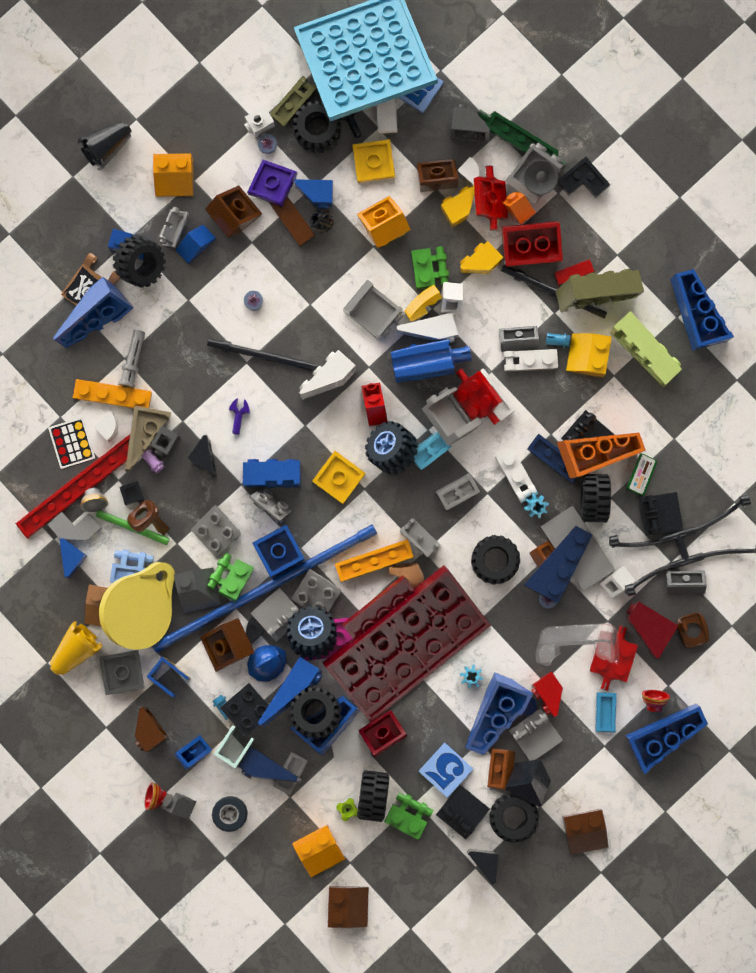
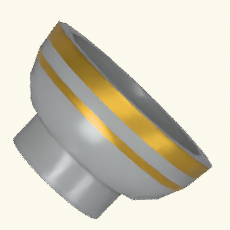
M91 488L85 491V496L82 498L80 506L83 511L96 512L105 509L108 506V501L105 495L100 493L99 489Z

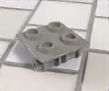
M260 488L249 497L254 501V505L260 509L263 508V512L267 511V515L271 514L270 517L277 523H283L286 516L292 512L285 502L277 500L268 489Z
M214 505L191 529L216 558L234 540L241 536L240 530L237 529L217 505Z
M309 569L291 600L307 609V606H311L312 609L317 606L320 608V611L325 609L328 613L342 590Z
M278 588L251 614L277 642L287 633L288 621L290 618L293 619L295 612L299 613V609Z
M541 708L509 730L530 761L536 760L563 741Z

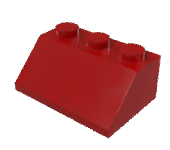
M559 221L501 226L506 266L563 261Z

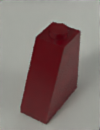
M639 601L636 604L632 603L626 612L629 614L626 619L652 657L659 659L678 625Z

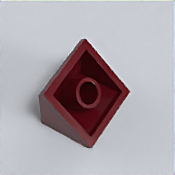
M391 710L358 730L374 757L408 736Z

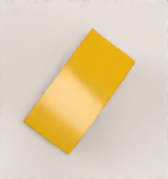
M435 285L420 293L407 306L404 312L411 322L419 320L428 313L426 306L434 305L438 300L442 299V296Z

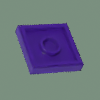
M262 159L247 193L250 196L283 207L298 173L292 169Z

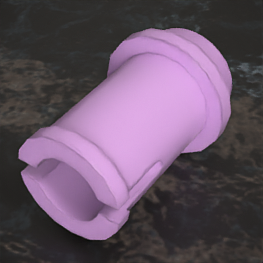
M151 448L146 450L141 456L155 474L164 469V462L157 458Z

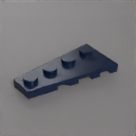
M575 526L523 586L558 604L593 534Z

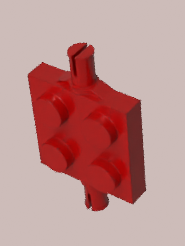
M488 165L485 166L486 177L474 178L476 216L488 218L490 231L498 230L497 219L504 220L508 218V210L503 204L507 199L506 182L494 177L493 166Z
M462 368L459 369L456 374L462 383L453 395L472 421L476 418L481 420L488 416L493 425H496L500 420L494 411L503 402L481 371L468 377Z
M620 625L617 636L600 635L589 670L604 677L600 689L604 690L605 683H607L606 691L609 689L611 680H620L627 683L638 645L624 639L627 627H624L621 634L623 626Z

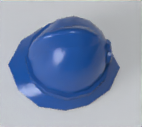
M264 645L258 647L254 651L255 653L250 655L247 662L250 676L257 681L269 682L283 672L286 664V653L278 646Z

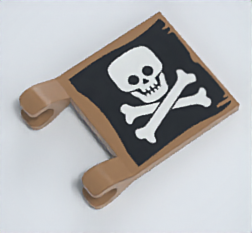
M92 253L87 255L82 266L61 293L62 296L76 306L88 289L102 278L90 269L97 261V257ZM113 271L108 281L115 285L120 280V276L116 275L115 271Z

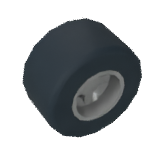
M234 796L221 798L212 809L213 822L222 831H236L247 820L248 811L246 805L241 799Z

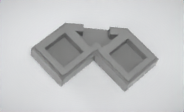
M61 512L47 524L60 539L64 538L66 540L88 541L102 529L90 514H87L74 526L66 515Z

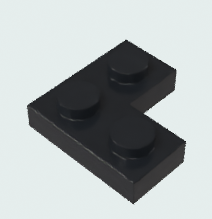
M584 157L558 179V184L568 196L584 185L597 198L610 187V183L587 157Z

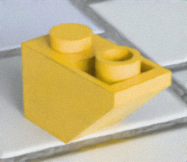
M466 186L455 197L451 195L442 201L441 210L452 228L469 218L475 195L474 186L470 188Z
M488 241L485 244L480 243L474 249L475 253L471 257L467 255L460 262V272L489 274L503 261L504 257Z

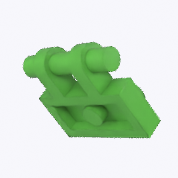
M443 246L436 247L437 255L432 256L430 248L411 251L416 289L429 288L435 285V279H440L441 285H443V282H448L449 271L446 269L445 262L447 256L444 253ZM438 262V272H433L432 263Z
M225 553L223 558L219 559L215 572L210 575L207 587L213 590L216 584L221 586L219 594L236 602L253 573L254 567L238 559L232 565L229 563L232 556ZM224 570L229 572L226 579L221 578Z
M399 792L396 799L402 802L400 807L392 804L384 822L419 840L427 824L421 817L423 814L431 817L434 810L427 807V804L423 802L421 804L413 800L412 796ZM407 806L418 810L416 815L405 811Z

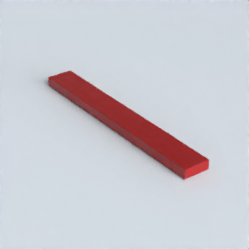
M130 434L15 524L24 536L29 539L61 512L84 496L86 490L94 488L125 464Z

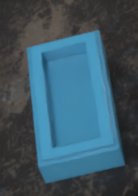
M597 692L595 732H615L616 693Z

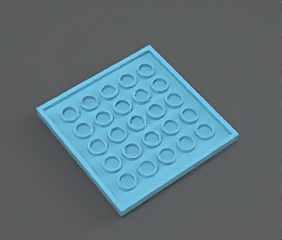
M369 0L294 27L330 121L438 83L405 0Z

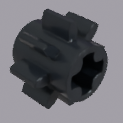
M322 209L321 211L316 210L312 214L310 223L316 232L322 234L323 231L328 232L333 227L334 219L333 215L329 214L330 211Z

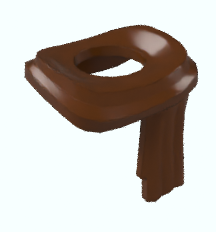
M152 500L142 502L127 518L128 524L136 532L144 531L151 524L163 536L170 529L158 516L159 509ZM147 509V515L143 519L137 520L136 517Z
M694 612L677 620L678 631L686 648H693L709 641L708 626L701 613ZM690 623H697L701 628V632L696 638H691L686 633L688 631L687 626Z

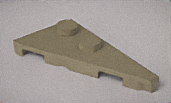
M139 406L134 407L125 467L126 472L132 470L154 440L161 426H164L170 418L171 412Z

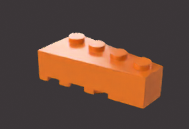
M639 432L557 442L569 478L580 477L646 451Z

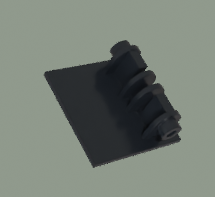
M585 410L561 439L565 441L615 434L598 421L593 413Z
M677 492L654 496L648 495L639 498L645 536L683 530Z
M248 683L221 706L220 709L238 730L247 737L259 726L258 722L269 705Z
M459 785L436 813V816L463 838L467 839L490 808L462 785Z

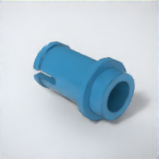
M547 333L546 345L563 346V348L565 346L569 347L570 335H566L567 333H564V335Z
M221 694L212 702L214 703L213 706H216L225 720H227L228 717L220 709L227 702L225 700L226 696L223 697Z

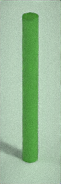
M101 510L97 511L96 517L164 545H167L170 538L148 529L136 532L126 520Z

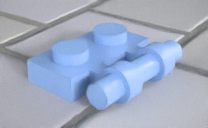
M124 549L123 551L115 550L114 558L121 559V563L112 564L110 583L144 570L145 562L153 563L154 556L147 555L144 552L138 554ZM128 560L138 561V567L127 565Z

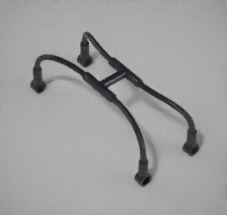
M749 495L739 496L738 503L703 525L671 533L660 539L623 543L619 542L617 535L610 536L609 545L612 548L644 547L660 543L665 544L676 540L682 558L669 562L668 565L650 572L633 584L625 585V594L628 597L636 595L635 588L668 569L673 570L716 555L756 553V548L725 549L707 553L701 552L689 556L683 539L721 521L740 506L746 507L751 505Z

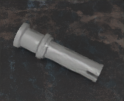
M133 330L126 364L122 366L121 381H118L119 386L135 388L134 380L136 373L139 371L137 363L145 335L144 331Z

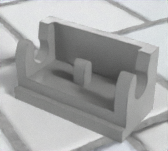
M469 473L435 491L446 510L480 492L472 475Z
M414 518L410 519L400 529V533L426 558L441 545Z

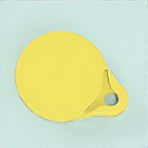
M155 562L138 573L116 580L106 590L100 603L99 619L104 633L113 643L123 648L140 650L153 646L165 635L172 617V589L175 572L171 565ZM162 571L163 578L162 580L158 581L156 579V574Z

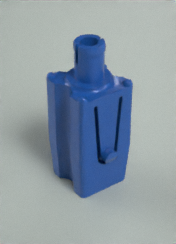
M450 340L422 345L412 344L408 348L392 351L391 358L396 383L454 374V363L472 361L470 347L465 346L463 348L451 349V346L448 345Z

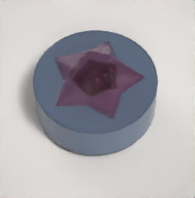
M271 134L262 135L258 140L259 150L264 154L273 153L277 148L275 137Z
M249 291L244 296V304L249 310H258L263 305V297L258 291Z
M539 594L538 601L543 608L550 609L557 604Z

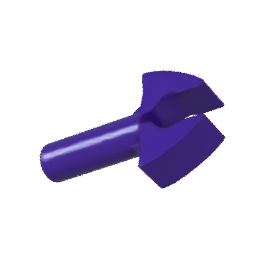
M238 398L229 407V411L235 413L232 430L234 435L240 434L242 416L245 413L250 414V408L245 399L244 406L240 411L237 408Z

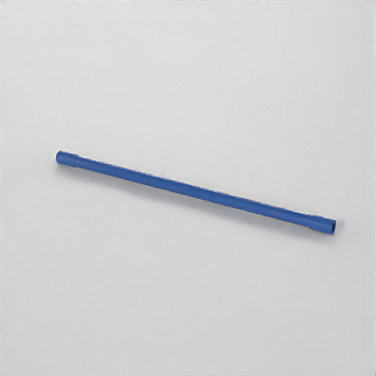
M371 524L346 540L241 595L236 602L232 600L175 632L163 636L160 641L152 646L154 651L158 653L176 641L305 573L309 569L318 566L360 542L372 538L378 534L376 529Z

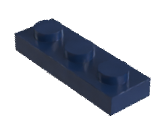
M540 434L535 437L526 449L571 484L578 478H569L560 450Z

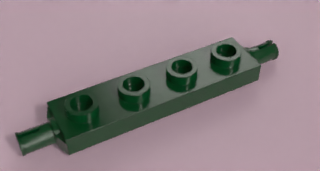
M480 109L477 113L482 120L486 121L485 123L490 128L492 134L526 154L532 143L535 145L540 143L547 148L545 152L550 156L553 154L558 156L559 151L496 111L489 115ZM562 160L561 164L565 167L567 162Z

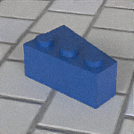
M247 459V462H243V487L301 488L302 464L300 460L286 459V461H278V459H267V462H259V459Z

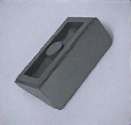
M537 326L499 329L501 352L539 349Z
M666 571V591L668 595L706 593L705 571Z

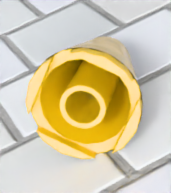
M74 621L70 625L52 657L50 669L56 675H65L101 650L102 643L99 642L98 644L95 641L97 636L80 623L77 626V622Z

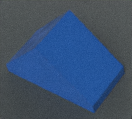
M201 225L187 233L176 248V251L190 264L216 240V237L204 225Z
M62 538L60 539L64 577L71 578L87 558V555Z
M199 735L174 755L187 770L211 752L212 749Z

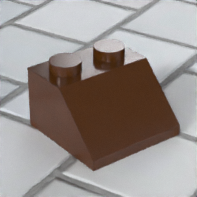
M239 185L216 195L205 208L206 212L228 238L242 232L262 215L261 211Z
M239 618L224 623L200 636L216 672L255 653Z
M142 706L138 714L135 732L137 741L135 743L141 751L151 752L169 739V737L149 708Z
M602 809L562 816L570 855L608 848L607 830Z
M329 886L328 927H367L369 887Z

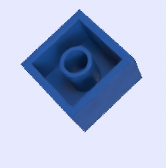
M287 525L252 543L271 578L305 561Z

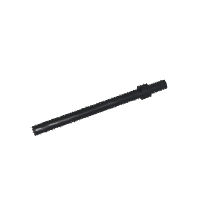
M503 265L501 272L514 277V280L518 282L523 281L556 296V288L526 275L520 269L515 270ZM591 304L582 308L603 319L607 315L606 311Z
M208 339L207 346L222 349L221 351L229 353L231 351L315 371L320 366L319 364L234 345L226 340L222 342Z

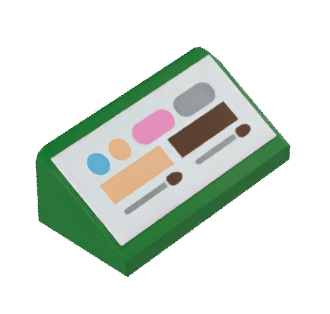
M640 453L626 490L644 497L657 460Z

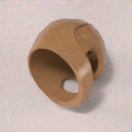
M418 563L398 564L389 567L390 574L398 578L403 575L413 589L425 580Z

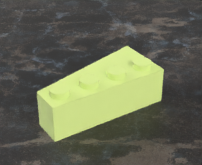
M631 311L610 332L663 388L682 370L680 367L681 363L675 357L672 358L668 354L667 349L654 338L652 333L645 328Z

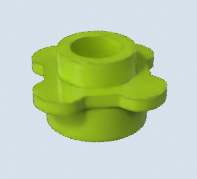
M348 798L344 803L337 804L336 809L340 811L343 821H348L350 817L357 816L358 809L355 807L352 798Z

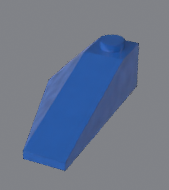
M102 277L88 289L53 339L67 348L85 339L88 333L96 329L98 331L104 329L103 325L111 321L114 323L119 321L133 309V306L114 284Z
M494 672L465 748L484 755L499 739V736L505 729H508L512 722L519 715L523 714L533 695L532 692L513 679Z

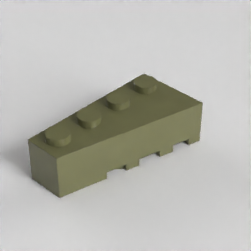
M624 269L616 273L614 271H607L598 275L596 272L589 273L586 276L572 275L555 292L560 312H566L569 307L576 306L577 310L592 303L598 306L609 302L610 299L612 303L635 299L644 292L639 270L631 271V269Z

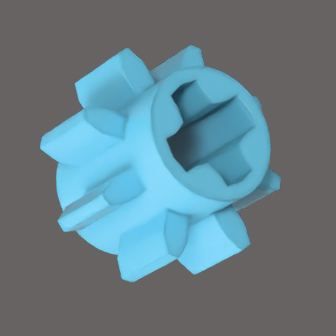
M532 494L530 500L526 499L528 504L524 509L530 510V517L536 514L538 518H541L540 514L543 512L548 513L545 510V506H548L549 503L542 502L544 496L541 495L537 498L535 494ZM536 502L540 504L539 506H537V510L533 508L536 506Z
M474 664L472 669H468L465 666V674L460 673V676H464L465 679L461 683H469V689L472 684L479 687L477 681L484 679L479 677L482 669L474 670ZM469 671L476 673L474 682L467 680Z

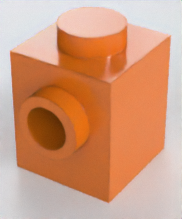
M518 191L508 195L507 199L503 202L513 220L519 224L524 223L536 213L525 195Z

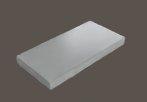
M573 506L540 527L554 549L575 526L591 533ZM593 535L572 575L582 591L615 571Z

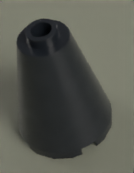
M118 122L80 137L78 144L82 143L83 147L80 149L92 166L97 165V170L101 171L131 138L130 133L132 130L127 123Z

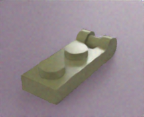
M304 76L298 80L270 113V116L284 128L293 119L296 112L300 110V107L305 105L317 91V87L307 82L308 79ZM301 88H304L307 91L303 94L299 90Z

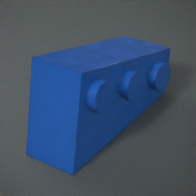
M344 696L337 699L342 710L340 712L342 718L338 722L339 726L338 728L335 727V732L329 733L328 737L310 738L300 733L294 726L290 728L321 755L325 754L360 712ZM323 707L312 716L310 715L306 720L310 724L320 723L326 716V707Z

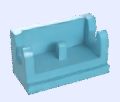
M436 431L418 445V448H416L418 453L414 456V463L422 470L452 446L448 447L438 431Z

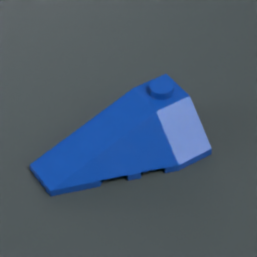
M299 657L258 724L263 727L267 726L290 707L292 702H295L296 699L294 697L300 695V691H306L308 688L318 685L322 679L321 673L323 671Z

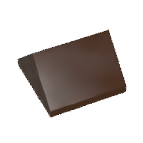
M454 159L417 163L420 192L458 188V175Z

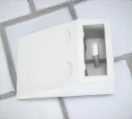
M339 350L336 353L331 352L325 359L327 361L323 367H317L312 373L314 375L310 381L306 380L299 387L301 399L304 400L344 385L356 372V365Z

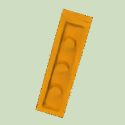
M76 379L73 398L134 408L135 406L150 408L152 391Z
M406 539L335 563V567L340 581L344 582L412 559L414 556L409 541Z

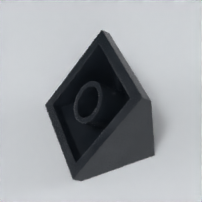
M203 435L188 456V459L210 476L217 477L211 440L208 435Z
M541 759L516 763L505 788L506 791L538 807H541L551 781Z
M468 849L467 853L492 885L495 884L498 852Z

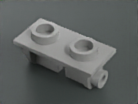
M177 207L170 209L166 222L171 225L170 227L164 225L159 236V242L163 246L176 247L183 227L187 222L189 212L180 211Z

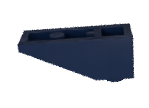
M251 746L238 765L242 769L241 773L250 779L253 776L259 779L298 783L302 780Z

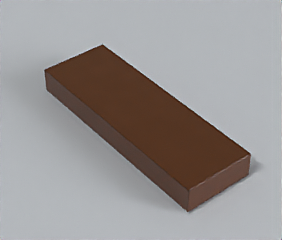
M288 196L283 207L268 202L299 247L315 237V234Z

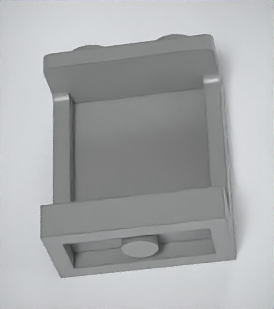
M532 143L526 154L511 175L505 180V182L524 194L535 204L538 203L543 195L534 194L525 186L523 175L526 167L536 160L551 162L557 169L558 174L564 167L561 164L562 159L555 154L550 156L545 152L547 148L540 143L536 145ZM540 171L536 178L540 183H544L547 181L548 176L544 171Z
M368 279L343 308L345 314L378 340L381 337L385 338L391 331L390 326L394 322L397 324L403 317V308L397 306L382 294Z
M456 387L450 390L445 388L438 393V397L436 395L431 396L426 400L427 405L422 408L448 447L469 435L483 424L479 418L471 421L453 396V393L457 391Z

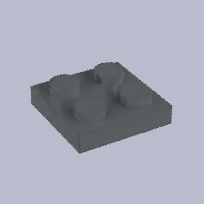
M138 650L99 657L106 695L145 688Z

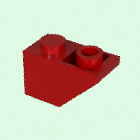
M380 382L361 386L369 426L380 425L384 422L388 423Z
M551 671L531 684L533 686L531 691L537 700L541 698L544 705L542 708L548 716L551 714L555 717L558 715L563 687Z

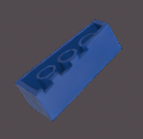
M692 269L675 274L670 280L692 351L728 342L734 338L732 332L725 325V320L715 308L716 305L706 293L707 290L695 270Z
M695 703L625 736L640 770L646 774L654 765L660 763L668 754L679 748L687 739L689 740L708 723L701 707Z

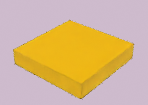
M390 139L352 144L358 183L395 178Z
M334 451L312 482L341 504H344L366 473Z

